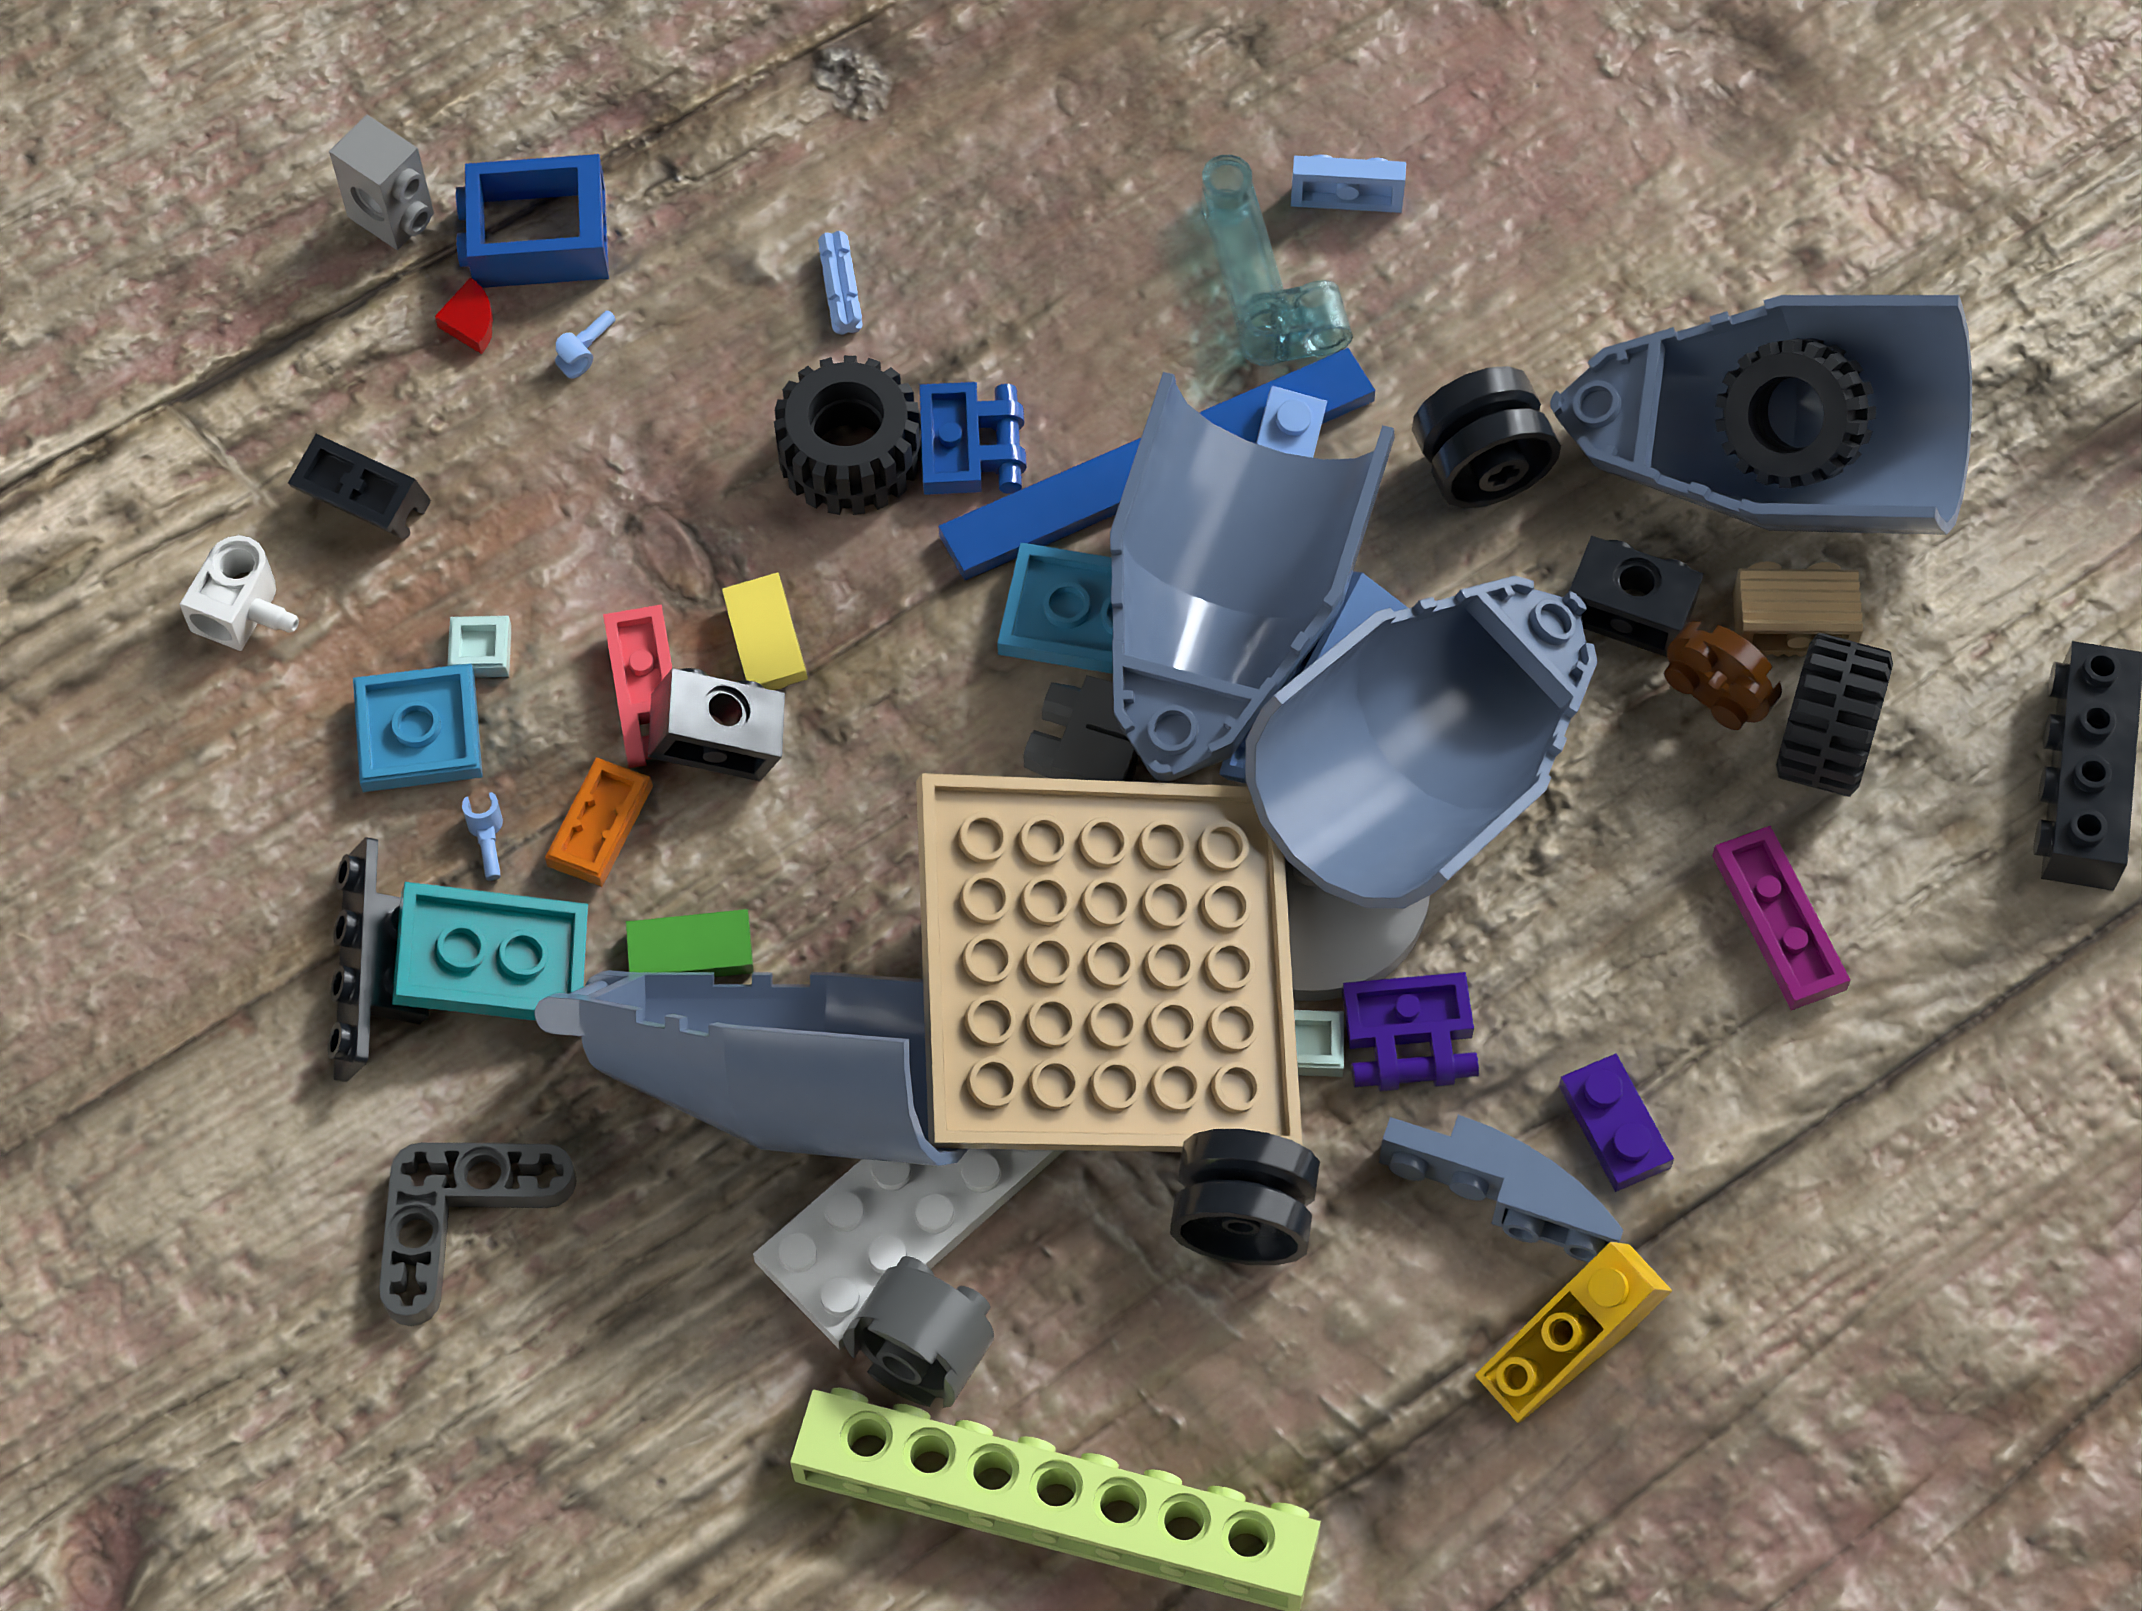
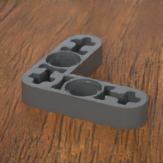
M421 1142L410 1144L400 1150L393 1159L390 1171L379 1285L380 1299L390 1318L401 1325L415 1326L430 1320L438 1311L442 1297L449 1207H557L571 1197L577 1183L576 1172L567 1152L558 1146L550 1144ZM488 1161L500 1166L502 1171L500 1179L492 1187L481 1190L473 1188L467 1183L468 1172L474 1165ZM450 1162H456L454 1166L456 1188H450L446 1175H451ZM428 1163L432 1173L436 1175L426 1176L424 1186H414L411 1176L407 1174L417 1173L419 1164ZM512 1163H518L522 1176H517L520 1185L518 1189H512L514 1184ZM544 1165H554L557 1175L560 1176L551 1179L550 1187H539L537 1178L533 1176L541 1175ZM420 1219L432 1224L433 1234L425 1245L418 1248H409L399 1242L400 1230L408 1222ZM405 1264L416 1266L415 1277L421 1292L426 1293L425 1295L415 1296L412 1306H404L400 1296L395 1294L406 1292L408 1287L409 1272Z

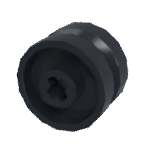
M1503 366L1489 367L1465 374L1438 389L1422 403L1413 416L1412 432L1423 455L1432 463L1431 473L1441 495L1449 505L1463 509L1478 508L1508 500L1532 487L1547 475L1558 461L1561 444L1545 414L1540 412L1541 403L1523 370Z
M1211 1129L1194 1133L1183 1142L1179 1182L1185 1188L1175 1194L1170 1235L1180 1245L1200 1255L1224 1262L1244 1265H1281L1296 1262L1307 1255L1312 1213L1306 1206L1315 1201L1320 1166L1319 1159L1311 1150L1295 1141L1267 1132L1246 1129Z

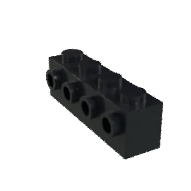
M2072 641L2063 663L2054 662L2052 665L2048 683V697L2057 698L2056 714L2050 713L2048 715L2043 737V748L2052 750L2051 767L2044 766L2038 791V801L2048 803L2046 820L2040 819L2037 824L2033 846L2034 855L2043 856L2041 879L2114 891L2128 865L2142 690V652Z

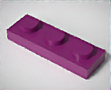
M1771 826L1715 845L1712 857L1790 1010L1798 1009L1846 991L1851 979Z

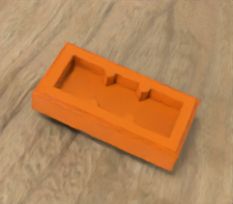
M596 757L545 856L547 867L603 887L653 787L651 777Z

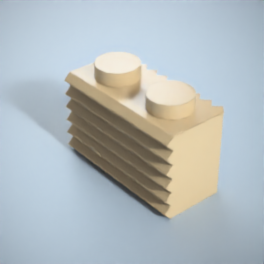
M1768 561L1755 563L1748 567V569L1739 568L1733 588L1735 633L1748 640L1765 657L1770 654L1777 657L1783 654L1788 657L1796 654L1802 657L1806 655L1809 643L1818 633L1859 643L1863 632L1859 571L1841 570L1839 565L1831 562L1816 563L1807 569H1782L1778 563Z

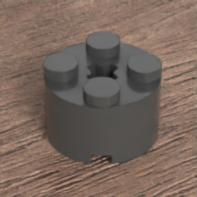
M903 1256L897 1266L885 1270L844 1332L843 1342L853 1358L861 1350L873 1362L867 1373L890 1391L909 1401L928 1407L931 1406L936 1397L943 1398V1408L951 1407L994 1341L993 1328L986 1318V1314L991 1307L986 1298L974 1289L966 1286H959L955 1289L935 1277L932 1270L922 1261L914 1257Z

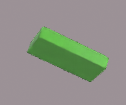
M748 909L626 921L629 972H714V977L751 974L754 972Z

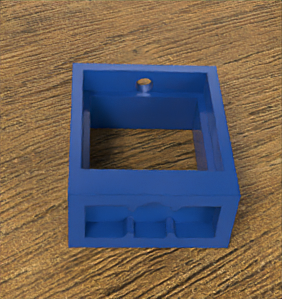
M600 154L465 164V186L456 187V206L459 221L466 220V233H457V254L460 267H469L472 279L482 288L609 279L606 186ZM578 195L580 237L485 244L484 202Z

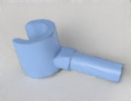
M606 310L578 335L565 333L557 339L556 352L558 355L555 358V363L568 378H577L590 368L593 362V355L587 348L615 322V316L610 311Z
M489 792L492 805L488 811L481 814L473 813L469 797L464 798L462 809L469 832L478 838L485 878L488 881H493L501 877L495 845V834L501 829L503 818L496 795Z

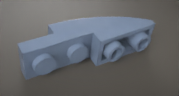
M1459 1114L1451 1136L1390 1117L1382 1139L1379 1163L1389 1166V1169L1394 1174L1412 1181H1422L1427 1178L1449 1185L1451 1191L1466 1199L1480 1201L1489 1198L1497 1202L1491 1224L1502 1227L1508 1236L1522 1242L1535 1243L1542 1240L1564 1247V1251L1569 1256L1580 1261L1590 1262L1609 1242L1620 1243L1623 1228L1604 1205L1573 1176L1525 1143L1491 1126Z

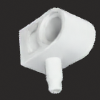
M240 535L227 537L210 550L203 566L179 604L191 632L242 651L257 624L274 630L280 629L288 633L294 632L299 624V619L296 615L286 612L284 608L271 603L276 592L275 579L261 545L250 537ZM250 572L249 575L243 578L233 579L240 573Z

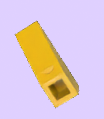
M1609 1242L1475 1376L1513 1419L1520 1423L1626 1337L1672 1290L1630 1244Z

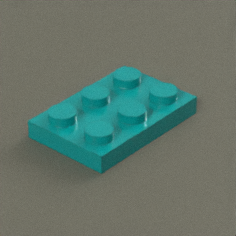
M404 882L400 901L392 1004L536 1021L535 1008L540 1000L555 993L569 994L584 987L588 904Z

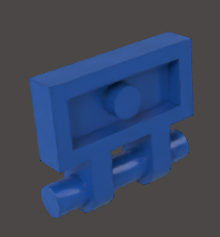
M977 382L919 384L924 495L982 492L981 472H994L997 474L999 490L1003 493L1012 494L1021 490V474L1026 471L1027 461L1026 451L1020 446L1019 430L1024 426L1025 421L1024 408L1018 402L1016 386L1012 384L998 385L994 390L995 401H978ZM979 428L994 429L996 431L997 445H980Z

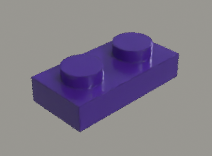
M1617 1053L1561 1076L1558 1086L1615 1192L1671 1169L1674 1158Z

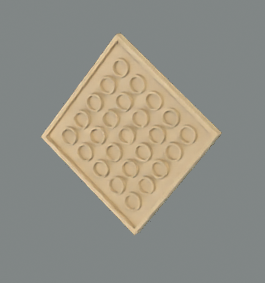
M922 773L916 780L928 1138L929 1143L934 1148L1182 1152L1183 1142L1194 1133L1211 1129H1246L1267 1132L1293 1140L1302 1145L1285 856L1260 823L1248 786Z

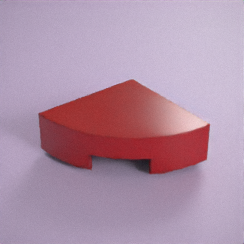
M469 278L435 315V320L438 328L482 354L492 338L493 314L487 294L475 280Z

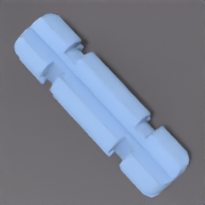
M842 231L824 233L819 237L818 244L832 329L840 335L848 332L856 333L862 328L863 324L848 236Z

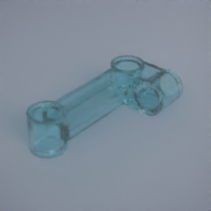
M1219 155L1212 158L1205 164L1202 171L1201 212L1208 224L1239 333L1240 350L1244 357L1251 363L1260 366H1272L1280 362L1311 356H1329L1345 349L1351 343L1353 334L1338 285L1331 281L1322 280L1307 283L1300 287L1283 288L1253 186L1252 170L1249 164L1241 157L1234 155ZM1259 328H1271L1274 330L1264 331Z

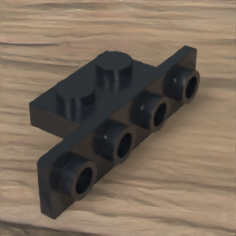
M365 837L349 855L345 854L342 857L336 875V886L338 890L343 891L342 910L337 916L333 932L334 944L340 946L339 966L332 978L330 990L332 1001L337 1002V1018L328 1039V1056L334 1059V1080L348 1082L368 1062L370 1016L418 1025L429 1016V1008L392 1004L401 897L376 893L378 839Z

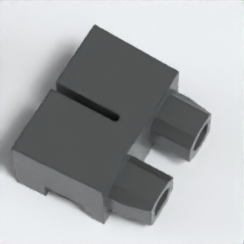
M1086 675L1082 688L1051 682L1042 707V720L1065 726L1066 729L1062 738L1033 730L1023 754L1024 768L1052 779L1132 782L1136 766L1140 762V757L1116 721L1114 715L1113 682Z

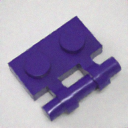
M1466 972L1343 983L1342 999L1349 1049L1374 1047L1376 1061L1352 1063L1354 1088L1378 1086L1380 1092L1399 1090V1084L1425 1081H1433L1435 1087L1451 1086L1455 1084V1079L1479 1076L1477 1053L1453 1054L1451 1040L1471 1039L1473 1037L1474 1024ZM1425 1042L1430 1044L1431 1056L1397 1059L1395 1045Z

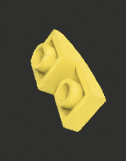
M779 572L723 588L722 591L746 680L757 682L769 690L782 689L790 684L807 680L805 664Z

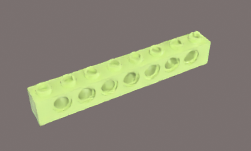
M832 1388L830 1393L815 1389L812 1391L790 1461L794 1481L797 1483L1279 1610L1300 1611L1321 1523V1521L1310 1519L1309 1513L1303 1508L1280 1502L1271 1504V1508L1245 1502L1246 1497L1242 1493L1222 1486H1210L1207 1491L1182 1485V1480L1179 1477L1161 1470L1148 1469L1144 1471V1475L1118 1469L1119 1464L1115 1460L1100 1454L1083 1453L1081 1458L1055 1452V1446L1049 1442L1034 1437H1019L1018 1442L995 1437L990 1428L973 1421L958 1420L955 1426L930 1420L931 1416L929 1413L907 1404H895L893 1409L869 1404L868 1398L864 1395L846 1388ZM866 1435L877 1436L885 1442L883 1449L879 1453L869 1457L855 1454L851 1447L857 1439ZM935 1451L943 1454L948 1459V1462L941 1470L935 1473H924L914 1467L913 1463L916 1458L925 1452ZM988 1468L1003 1469L1011 1476L1010 1481L1004 1487L996 1490L983 1488L976 1482V1478L982 1471ZM1062 1484L1072 1490L1074 1497L1067 1504L1056 1507L1044 1503L1039 1498V1494L1049 1485ZM1122 1500L1132 1504L1138 1513L1128 1522L1115 1523L1108 1520L1103 1515L1102 1510L1109 1503ZM1188 1517L1199 1524L1201 1531L1192 1539L1179 1540L1171 1536L1165 1527L1175 1518ZM1248 1533L1260 1538L1265 1545V1549L1256 1556L1245 1557L1237 1554L1229 1543L1237 1535Z

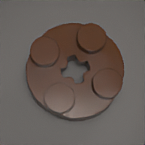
M1693 621L1686 624L1667 649V657L1670 664L1663 674L1669 685L1683 694H1691L1699 702L1710 708L1715 720L1728 729L1740 730L1746 722L1756 723L1766 718L1782 695L1780 681L1773 688L1766 676L1772 669L1768 659L1748 640L1730 629L1717 625L1712 633H1708L1703 630H1696L1702 622Z

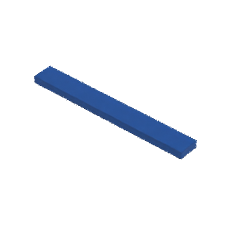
M1346 348L1199 413L1211 423L1246 441L1256 443L1268 394L1272 386L1326 400L1327 405L1322 424L1374 402L1376 390L1350 349ZM1141 438L939 525V537L964 581L1016 559L1020 542L1045 546L1116 515Z

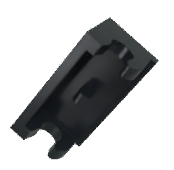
M315 434L288 482L292 488L402 539L410 536V529L406 527V519L410 511L413 509L425 514L432 501L415 478L319 434Z

